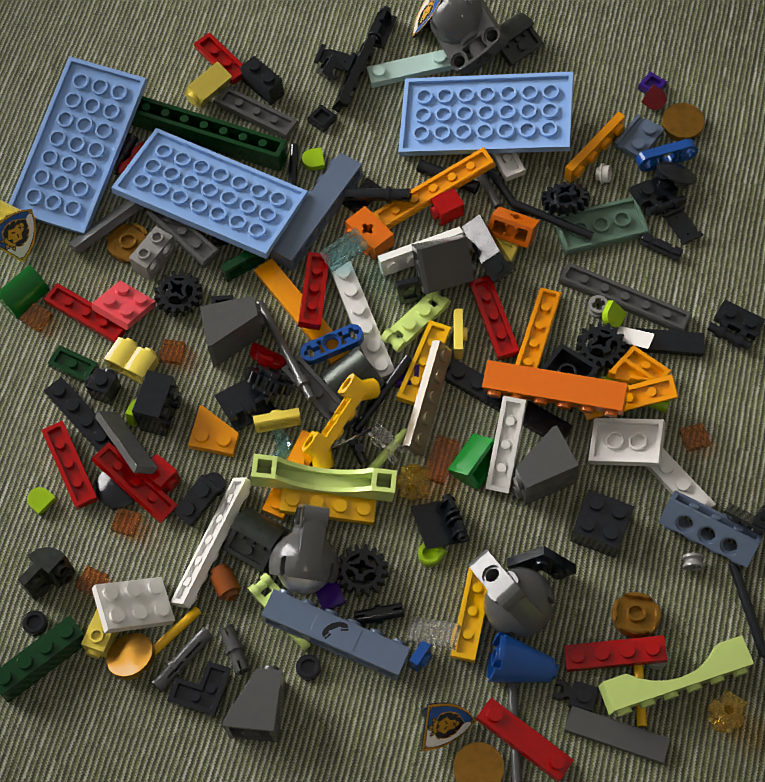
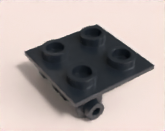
M246 379L214 395L236 431L254 423L253 416L267 414L276 410L271 402V397L253 389V383H249Z
M450 493L443 495L442 501L410 507L426 550L470 541L468 531L460 515V510L457 508L455 498Z
M729 503L724 511L728 515L727 518L737 524L743 522L751 526L749 528L751 531L763 536L765 533V505L761 506L755 516Z

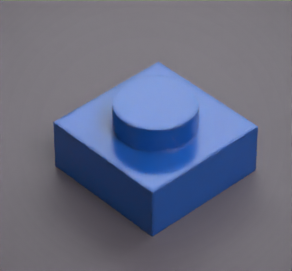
M424 640L421 641L409 659L410 668L418 672L422 666L425 668L429 664L433 656L430 654L431 645Z

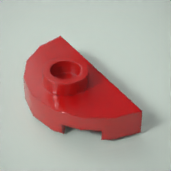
M256 342L251 344L249 354L258 362L259 366L281 369L287 364L282 355Z

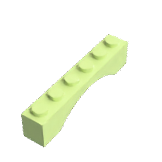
M254 454L251 486L276 489L287 488L393 502L397 470L381 468L356 470L326 469L298 464L278 456Z
M741 635L718 643L698 669L683 677L652 681L624 674L603 681L598 688L608 714L617 713L618 717L633 712L631 709L640 705L641 709L655 705V700L663 697L665 701L674 699L679 696L678 692L687 689L688 693H692L702 689L701 684L710 682L711 685H716L725 681V676L733 674L734 678L745 675L748 673L747 669L754 662Z

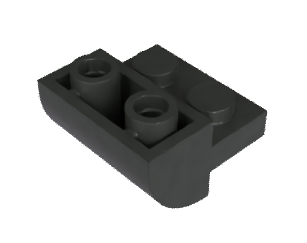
M517 13L499 25L502 31L508 35V43L499 53L509 67L544 44L532 27L535 23L524 13ZM498 34L494 36L493 41L497 39Z
M355 347L321 374L325 382L341 401L344 397L337 392L351 374H355L361 380L374 378L380 386L385 383L358 347Z
M248 507L232 523L230 527L232 531L223 550L261 572H266L274 547L288 535L290 529Z
M43 547L34 550L28 555L32 565L17 581L26 593L36 601L49 591L52 583L59 589L62 585L69 583L73 578L75 569L66 555L60 550L52 547Z

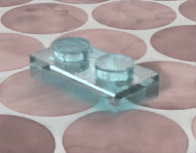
M354 228L319 253L333 272L368 249L369 246L357 228Z

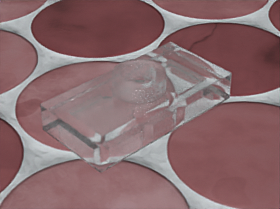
M413 617L407 640L415 644H420L424 640L433 647L455 650L461 626L458 623Z

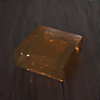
M34 302L20 319L24 324L40 332L53 315L50 311Z
M163 339L158 357L159 362L182 365L186 343Z
M703 423L684 427L679 431L687 453L709 447L711 444Z
M118 508L110 529L112 532L134 538L142 515L141 513Z
M87 565L75 587L94 596L92 591L94 585L107 583L109 575Z

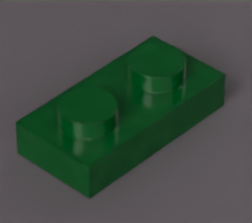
M244 250L240 255L229 258L224 264L220 265L223 277L228 283L265 262V258Z
M60 345L47 363L50 368L85 384L88 376L93 374L96 367L99 368L97 362Z

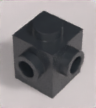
M96 367L93 374H90L86 381V388L91 398L111 406L122 387L117 374L107 368L102 370Z

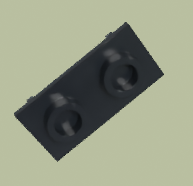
M384 6L377 12L368 36L376 39L373 47L385 48L396 22L397 16L392 15L391 8L388 6Z

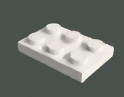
M594 418L588 458L589 463L593 465L660 467L666 424L664 419Z
M162 577L95 584L92 588L104 634L172 625L175 621Z

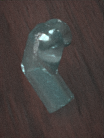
M277 429L273 433L277 449L271 456H278L284 459L291 450L290 437L283 429Z

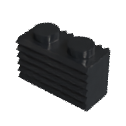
M253 56L240 67L243 82L270 105L284 96L282 77H279L271 68L265 66V63H262L256 56Z

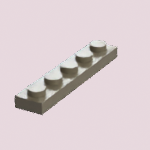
M440 340L432 342L402 445L415 455H423L449 361L451 360L452 350Z

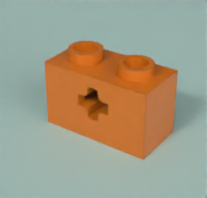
M366 206L345 221L347 237L352 242L355 241L359 244L361 251L366 256L370 255L376 260L379 255L384 254L394 246V234Z
M499 206L492 213L488 227L496 238L528 248L535 239L540 220Z

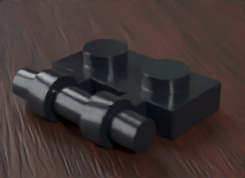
M655 177L633 185L629 190L640 208L648 205L649 208L645 210L647 216H659L666 210L677 209L680 205L686 203L685 196H674L678 192V188L669 179L663 180Z
M724 300L713 320L720 325L718 326L711 322L707 330L714 333L715 337L719 339L724 338L732 342L733 346L737 348L742 347L749 351L753 342L745 338L748 337L755 341L765 323V319L730 301ZM727 328H729V329H731V330H733V331H735V332H737V333H739V334H738V335H737V334H734V333L728 331Z

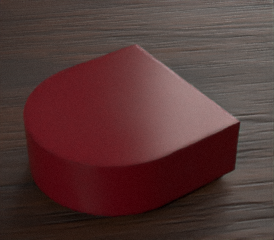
M653 84L641 103L650 109L659 110L666 105L667 95L662 89Z

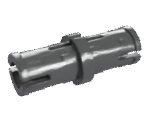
M227 624V630L224 626L219 629L226 647L224 651L226 656L230 657L235 675H242L241 667L247 673L250 671V666L243 653L244 646L238 640L234 625Z

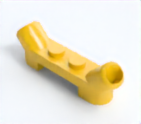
M351 374L343 382L337 393L344 397L322 433L311 431L302 446V451L311 457L312 467L333 468L334 461L331 446L335 440H339L343 435V427L347 421H351L356 415V407L360 401L379 397L380 385L374 378L361 380L355 374Z

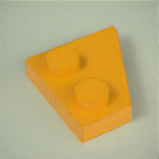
M633 345L612 367L607 377L636 384L670 375L671 370Z
M200 405L188 447L193 450L234 457L240 436L236 430Z

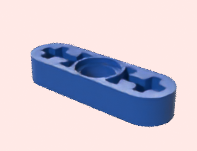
M684 139L642 151L637 155L635 161L641 171L647 172L657 169V162L660 161L680 163L690 160L697 155L698 148L692 139ZM671 153L669 156L663 158L664 155Z
M356 324L347 325L305 343L300 350L301 357L308 365L318 364L360 346L364 341L363 331ZM351 332L356 334V339L350 337ZM341 336H343L346 344L342 343ZM337 340L339 343L335 349L331 350L326 347L327 342ZM319 345H322L324 353L321 352ZM313 350L315 356L310 357L308 351Z

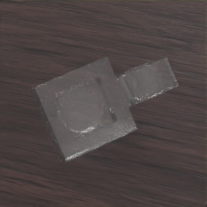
M380 423L373 426L367 433L371 436L370 440L373 444L388 450L387 457L393 464L399 460L394 455V450H398L401 454L408 450L402 444H398L395 441L396 438Z

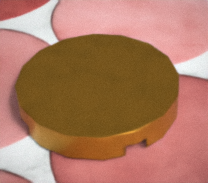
M677 103L665 110L661 126L667 133L666 135L675 141L693 139L701 135L705 125V118L702 111L696 106L689 103Z
M122 223L114 228L107 237V248L113 259L121 263H130L129 257L147 237V230L138 223Z
M629 592L614 601L611 610L612 623L625 636L631 638L647 637L658 629L661 621V610L659 605H656L653 598L640 592Z
M136 632L126 634L118 638L111 645L107 653L106 663L109 670L118 679L133 680L151 668L155 660L156 650L151 640L144 634Z
M472 742L464 746L457 753L453 763L454 776L457 782H501L503 778L504 761L500 753L492 745L484 742Z

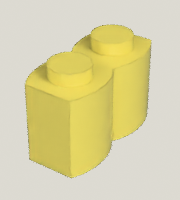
M118 337L104 358L106 365L114 371L142 384L147 370L154 372L159 364L156 352L148 347H145V349L137 347V343L130 338L123 339Z

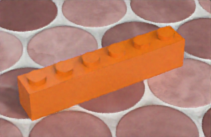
M487 360L482 383L483 390L491 397L501 398V395H506L519 399L533 400L534 404L547 406V403L557 404L556 407L560 409L570 410L571 407L580 408L581 412L593 414L594 411L603 412L604 416L617 418L618 415L624 416L629 390L628 383L491 360Z

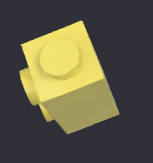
M217 61L188 85L185 93L187 100L192 105H196L198 109H201L229 85L232 75Z
M96 609L81 645L88 656L95 659H100V656L107 658V653L111 645L117 640L120 632L104 634L98 609Z

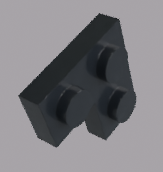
M546 546L507 558V568L509 569L521 567L536 572L543 571L557 580H562L567 576L576 574V564Z
M208 661L200 684L176 677L167 699L168 703L215 718L232 669Z

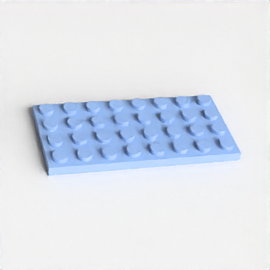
M69 56L9 204L21 210L32 209L34 216H36L35 221L77 234H85L92 224L147 86V79Z
M572 71L405 78L398 153L400 156L473 154L485 147L489 154L570 151L574 73Z
M158 128L153 131L111 187L113 194L265 259L296 215L302 203L308 197V191Z

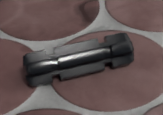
M644 233L640 240L642 246L647 248L650 246L651 250L664 256L670 255V258L678 261L683 254V249L677 246L674 248L672 244L657 237L654 239L648 233Z

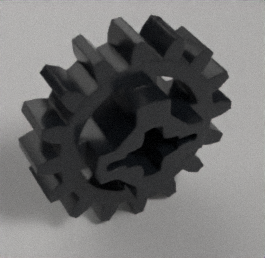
M562 182V185L555 183L553 188L547 187V191H543L542 196L544 210H549V214L557 213V216L562 214L569 216V213L576 215L578 210L584 211L585 207L589 206L590 201L587 187H582L581 183L575 185L574 182L569 184Z
M183 270L179 272V275L172 271V276L168 277L164 274L165 280L157 281L159 287L154 288V299L160 310L164 309L166 315L172 312L174 317L178 313H181L184 317L186 315L185 311L193 313L192 307L200 306L198 300L203 299L202 286L199 284L197 277L193 278L192 273L189 272L185 276Z
M598 322L597 327H594L591 323L588 330L583 328L581 335H578L576 351H579L578 354L600 366L601 371H604L606 365L612 369L614 362L617 363L625 355L626 342L623 341L624 334H617V327L613 330L610 329V323H607L605 327L602 326L601 322ZM590 338L591 342H588V345L586 346V342ZM616 346L615 352H614L613 354H611V351H612V350L614 349V347Z
M260 366V368L247 367L244 379L248 380L249 383H253V389L271 397H278V395L288 397L291 395L294 387L293 383L285 379L286 375L268 366Z
M367 544L364 545L363 549H359V546L355 545V551L347 548V556H339V560L342 563H339L340 572L337 580H341L340 587L345 588L348 586L347 593L350 595L353 591H356L357 597H360L361 592H365V595L370 597L371 590L378 593V585L385 586L383 578L388 577V571L385 570L388 568V563L383 561L384 554L377 555L376 547L371 551L368 550ZM369 558L372 559L378 567H376L375 564H371ZM361 568H366V570L363 571V574L359 573V571H361ZM347 575H348L349 577H353L354 580H355V583H353L352 581H350L349 578L347 577Z

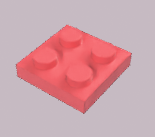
M121 280L92 303L93 311L125 330L130 329L155 307V300Z

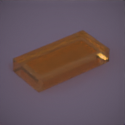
M438 435L423 471L422 478L444 486L449 475L448 468L455 460L461 442Z

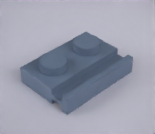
M637 114L615 142L614 148H619L623 150L624 154L636 159L640 152L651 149L662 136L664 128L647 118H641V115Z

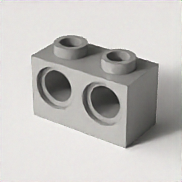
M155 226L129 257L133 271L152 281L177 250L173 236Z

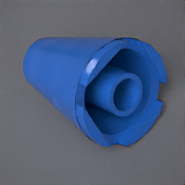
M501 632L496 634L492 644L495 648L493 654L490 653L488 658L487 678L489 682L550 683L552 678L555 679L557 677L559 665L555 664V658Z

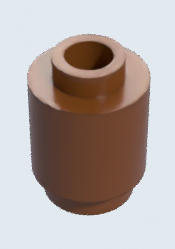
M227 564L214 567L210 571V581L219 599L226 600L227 602L236 599L242 588L232 568L228 567Z

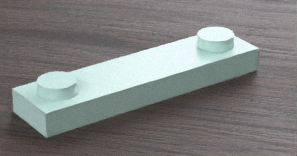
M444 50L368 66L367 74L371 88L402 82L405 81V78H419L450 71L452 67Z

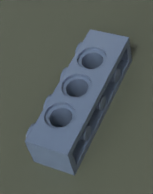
M676 490L670 497L658 522L664 525L666 529L684 535L689 541L700 543L711 552L721 554L735 564L748 567L763 538L762 535L751 531L750 527L742 523L732 522L726 515ZM683 516L689 517L692 522L686 521ZM705 528H711L715 533H709ZM727 539H733L737 544H731Z

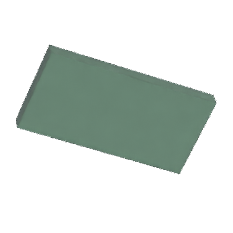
M633 197L588 207L584 211L578 210L576 215L569 213V216L565 214L557 216L593 231L594 234L591 240L554 225L565 256L642 238L644 233L650 234L643 212Z

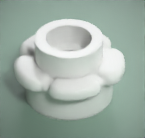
M604 163L596 168L595 174L596 180H599L602 185L604 182H610L612 176L611 165H605Z

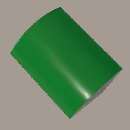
M28 265L0 290V302L7 311L18 319L48 293L50 289L37 271Z
M473 433L448 468V471L464 484L479 489L488 476L494 439Z

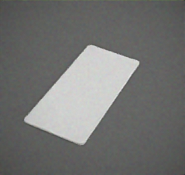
M619 326L617 333L624 334L623 341L626 344L646 349L649 348L654 337L653 333Z

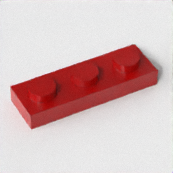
M210 32L194 43L195 49L211 65L218 61L232 75L230 80L232 85L242 79L240 67L243 64Z

